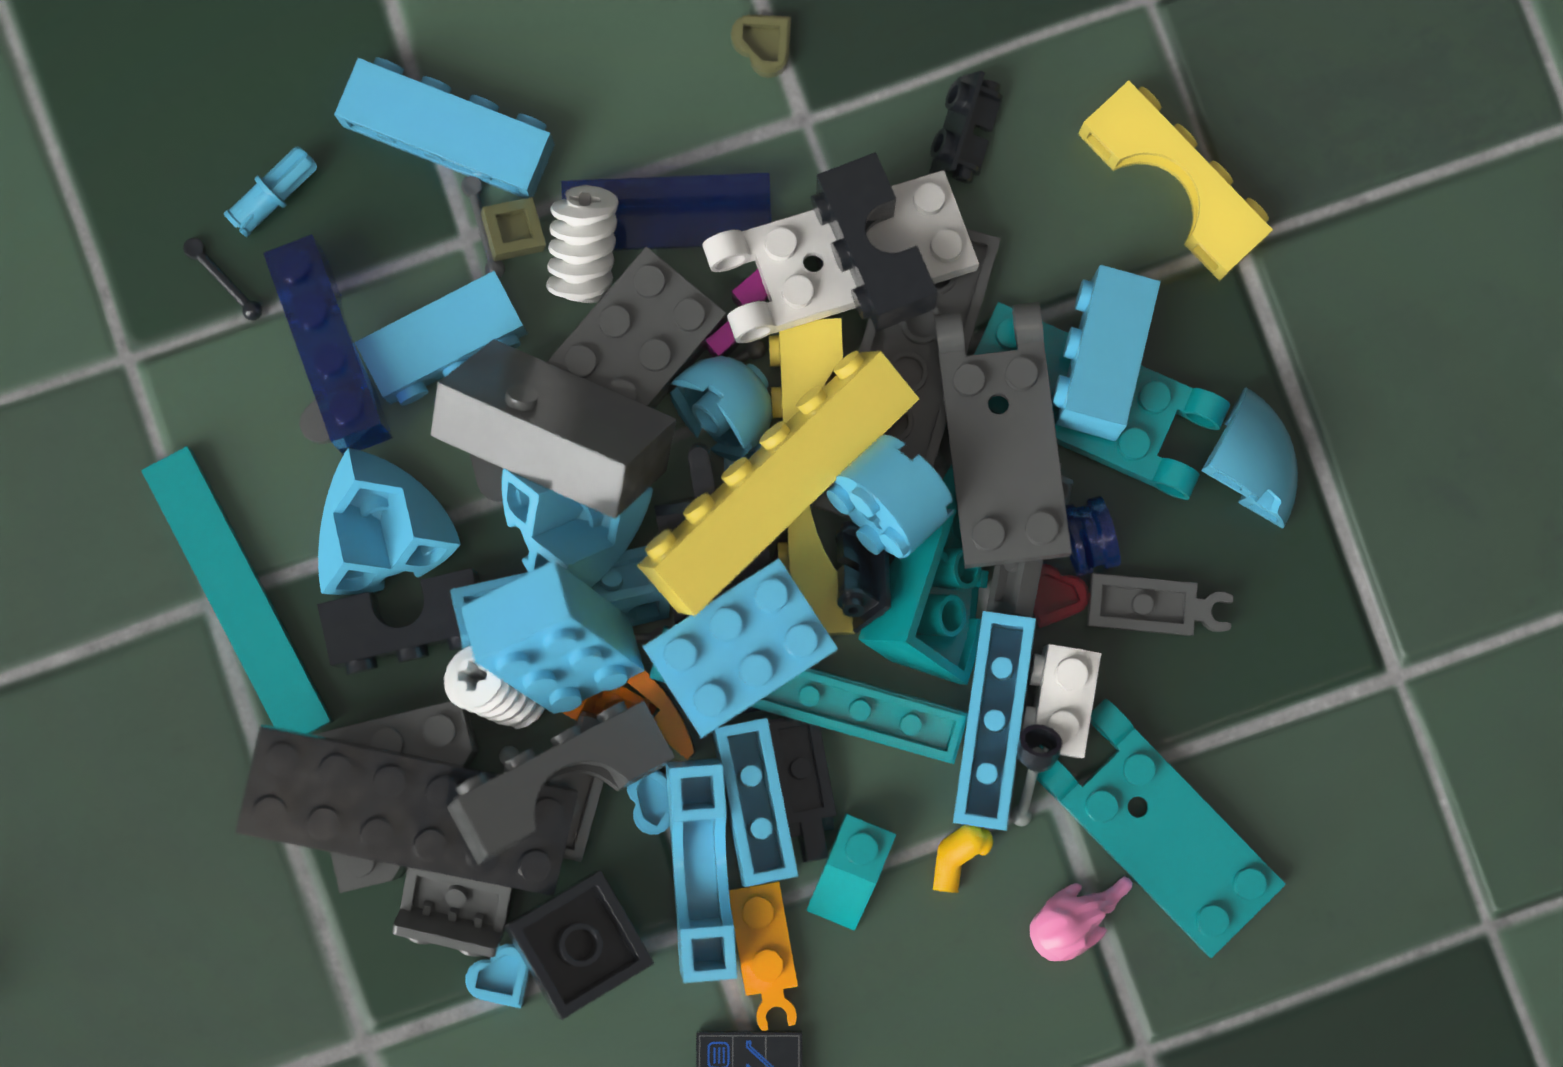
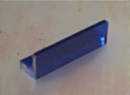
M770 173L561 181L562 199H566L565 193L568 189L582 185L600 187L617 196L619 203L615 213L617 226L613 232L616 239L613 251L643 250L646 246L649 249L703 247L704 241L718 233L728 230L745 231L771 223Z

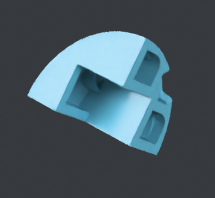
M1245 387L1224 422L1227 427L1201 471L1242 494L1238 501L1239 504L1283 529L1290 517L1297 492L1298 469L1294 446L1287 429L1272 407L1255 392Z
M347 448L333 476L322 515L318 550L321 594L353 595L381 591L385 588V579L387 577L405 571L413 572L416 577H420L448 559L461 543L450 517L431 492L410 474L387 460L361 450Z
M503 469L502 498L507 525L509 527L517 526L521 529L529 549V554L522 559L527 571L530 573L552 561H556L590 588L601 580L614 566L633 540L647 512L653 489L649 487L625 511L614 519L506 469Z

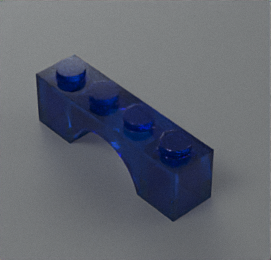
M312 234L264 252L263 255L332 444L344 455L347 448L364 450L393 439L376 390L363 366L348 328L341 304L342 297L326 253Z

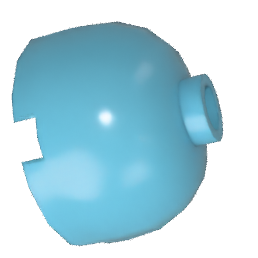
M725 356L701 359L684 370L671 383V385L677 386L670 392L679 416L697 438L703 428L717 442L710 450L718 456L725 457L729 461H737L745 457L757 446L761 436L769 429L773 418L771 397L767 390L769 384L762 371L753 364L748 363L745 365L741 361ZM724 441H730L727 442L730 443L728 444L729 447H724Z

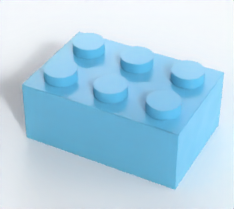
M780 559L775 560L706 605L696 616H689L643 646L701 738L838 649Z
M552 561L461 607L475 663L553 714L574 710L581 705L583 700L602 691L617 689L626 684L629 678L645 671L629 616L556 561Z

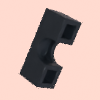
M876 152L817 174L816 194L811 196L812 206L819 223L822 226L829 223L836 241L831 242V248L841 272L850 270L856 284V288L851 289V294L862 319L870 317L876 332L934 310L938 291L918 246L897 253H888L874 247L867 238L866 234L871 227L894 217L896 205L895 194Z
M469 568L420 580L424 595L422 613L415 622L402 628H393L385 622L379 609L377 595L369 592L317 604L330 665L337 668L346 667L347 675L377 669V659L397 655L399 663L430 656L428 647L448 643L450 651L462 649L450 589L480 583L478 572Z

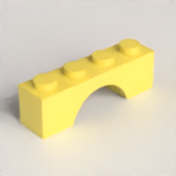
M1128 80L1083 122L1078 135L1113 171L1129 165L1146 164L1162 168L1179 180L1185 188L1192 206L1191 229L1184 245L1221 281L1272 232L1273 229L1267 224L1269 217L1256 201L1251 198L1244 200L1231 186L1233 179L1224 167L1216 161L1212 160L1210 163L1206 161L1195 149L1197 142L1185 127L1178 123L1173 126L1159 112L1162 109L1161 104L1148 89L1142 86L1137 89Z

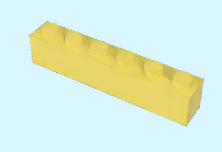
M854 351L844 357L834 367L833 371L836 376L823 388L817 386L807 392L796 405L799 411L786 424L784 421L778 422L759 439V443L762 445L761 448L749 459L746 457L740 458L729 466L721 476L724 483L711 495L705 493L696 498L684 510L683 515L686 519L674 531L671 532L669 529L663 531L646 546L645 552L648 555L637 566L678 613L696 616L836 480V477L919 400V397L881 351L860 353Z

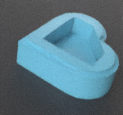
M658 770L627 786V793L636 804L633 810V820L642 832L649 835L660 834L670 826L667 776Z
M506 943L499 946L495 957L484 958L471 965L465 976V984L468 991L475 998L522 1008L530 971L514 944Z

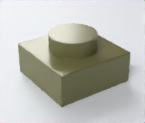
M533 197L482 207L481 218L494 262L544 252L546 242Z

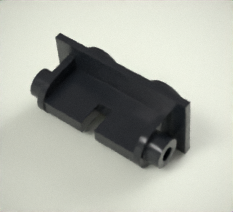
M978 71L960 76L951 85L945 100V107L948 109L944 125L936 134L931 145L930 153L933 161L929 171L930 174L943 170L945 172L954 171L952 178L963 183H972L973 177L980 175L989 140L974 135L973 132L975 127L986 132L993 131L1003 96L999 93L1001 85L995 81L983 79L985 72Z
M846 521L841 524L840 529L835 534L837 561L844 564L837 570V605L843 610L844 615L853 617V631L858 633L891 608L890 553L885 550L881 551L878 555L871 553L856 536V531L860 527L854 521Z

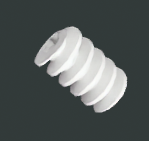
M590 185L575 186L566 191V199L555 201L551 205V213L558 219L550 224V232L556 238L551 240L548 249L550 254L555 257L549 260L547 268L549 273L554 276L549 277L546 287L555 296L571 301L598 303L610 289L613 282L611 270L614 265V255L612 251L616 244L613 232L617 226L615 213L619 201L616 195L606 189Z
M471 646L457 653L447 666L444 676L445 691L450 701L460 708L476 713L478 716L485 717L499 725L512 726L515 729L530 726L539 719L545 710L544 707L476 664Z

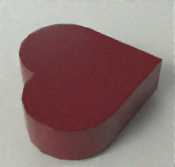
M1042 564L1033 611V618H1036L1038 629L1084 610L1090 595L1089 589L1082 579L1072 575L1062 576L1052 565Z

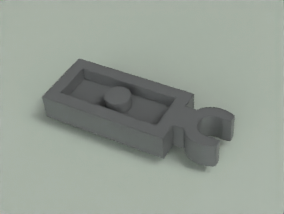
M1093 573L1090 579L1087 627L1193 636L1194 622H1201L1209 631L1224 632L1231 629V623L1216 621L1211 614V609L1217 602L1223 604L1232 603L1234 596L1227 592H1215L1204 599L1197 598L1198 583Z

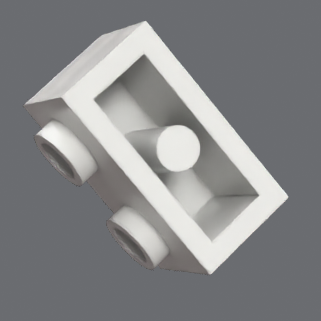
M1048 644L1043 646L1042 655L1034 654L1029 675V685L1036 686L1033 707L1025 706L1021 732L1031 725L1048 726L1054 729L1062 739L1061 756L1084 758L1101 653Z

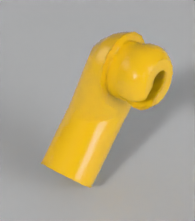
M963 825L940 842L937 849L933 890L951 893L959 892L962 865L978 854L987 855L993 847V836L987 828Z

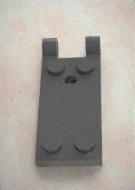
M1039 302L1012 305L1017 350L966 356L961 312L934 314L965 569L1071 556ZM995 396L1004 397L1009 404L1007 411L1002 414L991 412L988 407L990 399Z

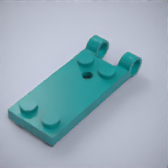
M1000 302L997 303L974 355L1017 350L1011 307ZM1042 321L1052 400L1059 375L1067 377L1071 359L1063 357L1068 333ZM1141 365L1127 425L1116 441L1055 425L1057 444L1153 486L1170 496L1189 500L1200 476L1199 472L1182 462L1170 458H1162L1157 455L1175 414L1201 427L1220 430L1230 408V403L1213 392L1200 388H1191ZM995 396L988 402V407L991 412L1002 414L1007 411L1009 404L1004 397ZM1052 406L1055 424L1059 407Z
M1105 698L1092 710L1090 723L1117 751L1082 785L1078 783L1059 761L1050 770L1038 772L1036 780L1208 957L1212 958L1286 883L1134 728L1127 717ZM1136 796L1142 797L1147 803V810L1140 817H1134L1128 811L1129 801Z

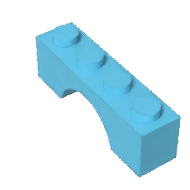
M718 758L672 761L666 764L680 974L684 983L737 979L734 924L730 905L726 862V803L723 764Z

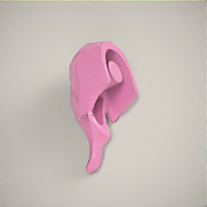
M1124 876L1103 892L1086 894L1081 897H1077L1082 889V885L1078 883L1071 884L1057 892L1046 902L1031 921L1030 937L1035 949L1049 961L1071 960L1090 949L1105 936L1107 929L1100 927L1099 924L1105 918V914L1111 913L1119 900L1131 890L1132 881Z

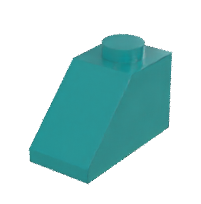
M845 813L806 911L855 931L877 884L896 834Z

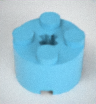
M889 435L880 436L836 477L833 485L826 491V495L838 511L849 515L854 523L860 527L856 531V536L867 550L875 555L885 550L898 558H906L953 515V509H946L953 500L947 486L933 467L919 454L910 460L899 451L905 443Z

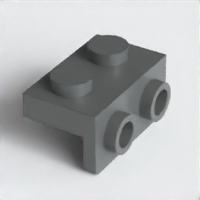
M407 867L401 907L394 921L392 933L406 937L417 944L425 945L432 943L457 949L468 956L495 957L505 933L503 925L507 924L513 888Z

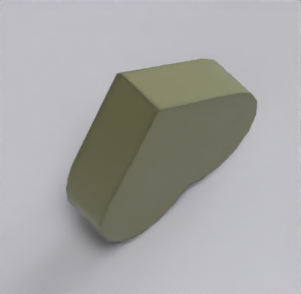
M744 15L737 19L732 26L731 39L734 49L740 55L749 57L753 70L762 77H777L787 68L791 16Z

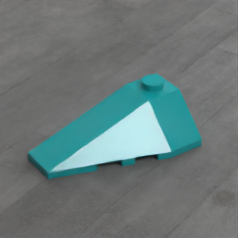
M951 465L942 480L953 500L946 509H953V515L908 557L898 558L895 556L889 566L891 608L881 617L876 618L864 627L860 632L858 640L891 662L960 685H968L977 656L982 620L976 619L979 588H987L989 571L981 570V567L965 569L953 468Z

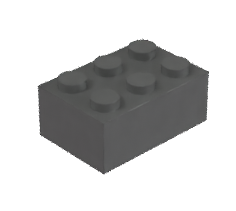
M646 246L547 363L655 409L672 387L675 386L671 385L672 381L693 365L705 351V340L727 322V315L725 311Z

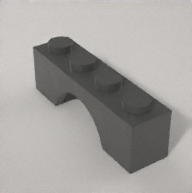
M624 701L596 716L600 724L582 732L579 725H576L553 737L550 740L553 748L538 756L535 755L533 749L526 750L503 764L507 772L491 780L488 779L485 773H482L458 786L456 790L460 796L456 797L448 807V810L477 864L480 865L520 844L536 831L535 803L541 787L549 779L565 773H585L603 780L618 792L658 771L675 758L646 703L643 701L628 709Z

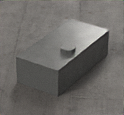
M493 339L438 382L431 436L616 519L666 472L676 419Z

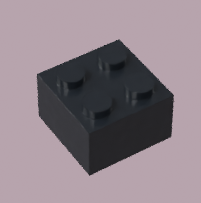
M601 870L590 873L503 925L554 1015L560 1020H563L655 964Z

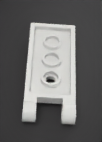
M944 170L891 186L896 197L894 217L879 222L869 229L866 235L874 247L884 252L897 253L918 246L934 284L977 271L979 262ZM814 210L745 231H724L713 235L702 244L708 264L713 272L728 271L755 261L769 302H751L734 309L727 315L737 343L753 342L773 333L856 308L851 294V289L856 288V284L850 270L841 272L831 248V242L836 241V238L829 223L823 226L819 223ZM809 256H817L823 261L824 266L817 272H811L805 268L803 261Z

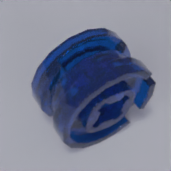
M1101 495L1087 499L1084 506L1076 507L1073 503L1065 505L1071 546V556L1069 557L1078 577L1093 573V568L1103 565L1105 569L1121 565L1116 532L1108 508Z

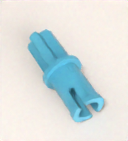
M294 147L263 178L257 175L254 178L257 183L223 214L235 228L239 227L240 233L248 237L278 206L282 208L287 206L284 200L316 171L317 165L305 150L300 147Z

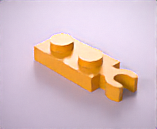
M775 881L729 890L730 905L746 996L759 993L762 996V1002L758 1006L756 1016L758 1026L762 1031L768 1030L766 1015L773 1007L784 1009L787 1014L788 1025L793 1026L796 1024L797 1019L796 1009L792 1001L784 996L783 989L798 987L780 882Z

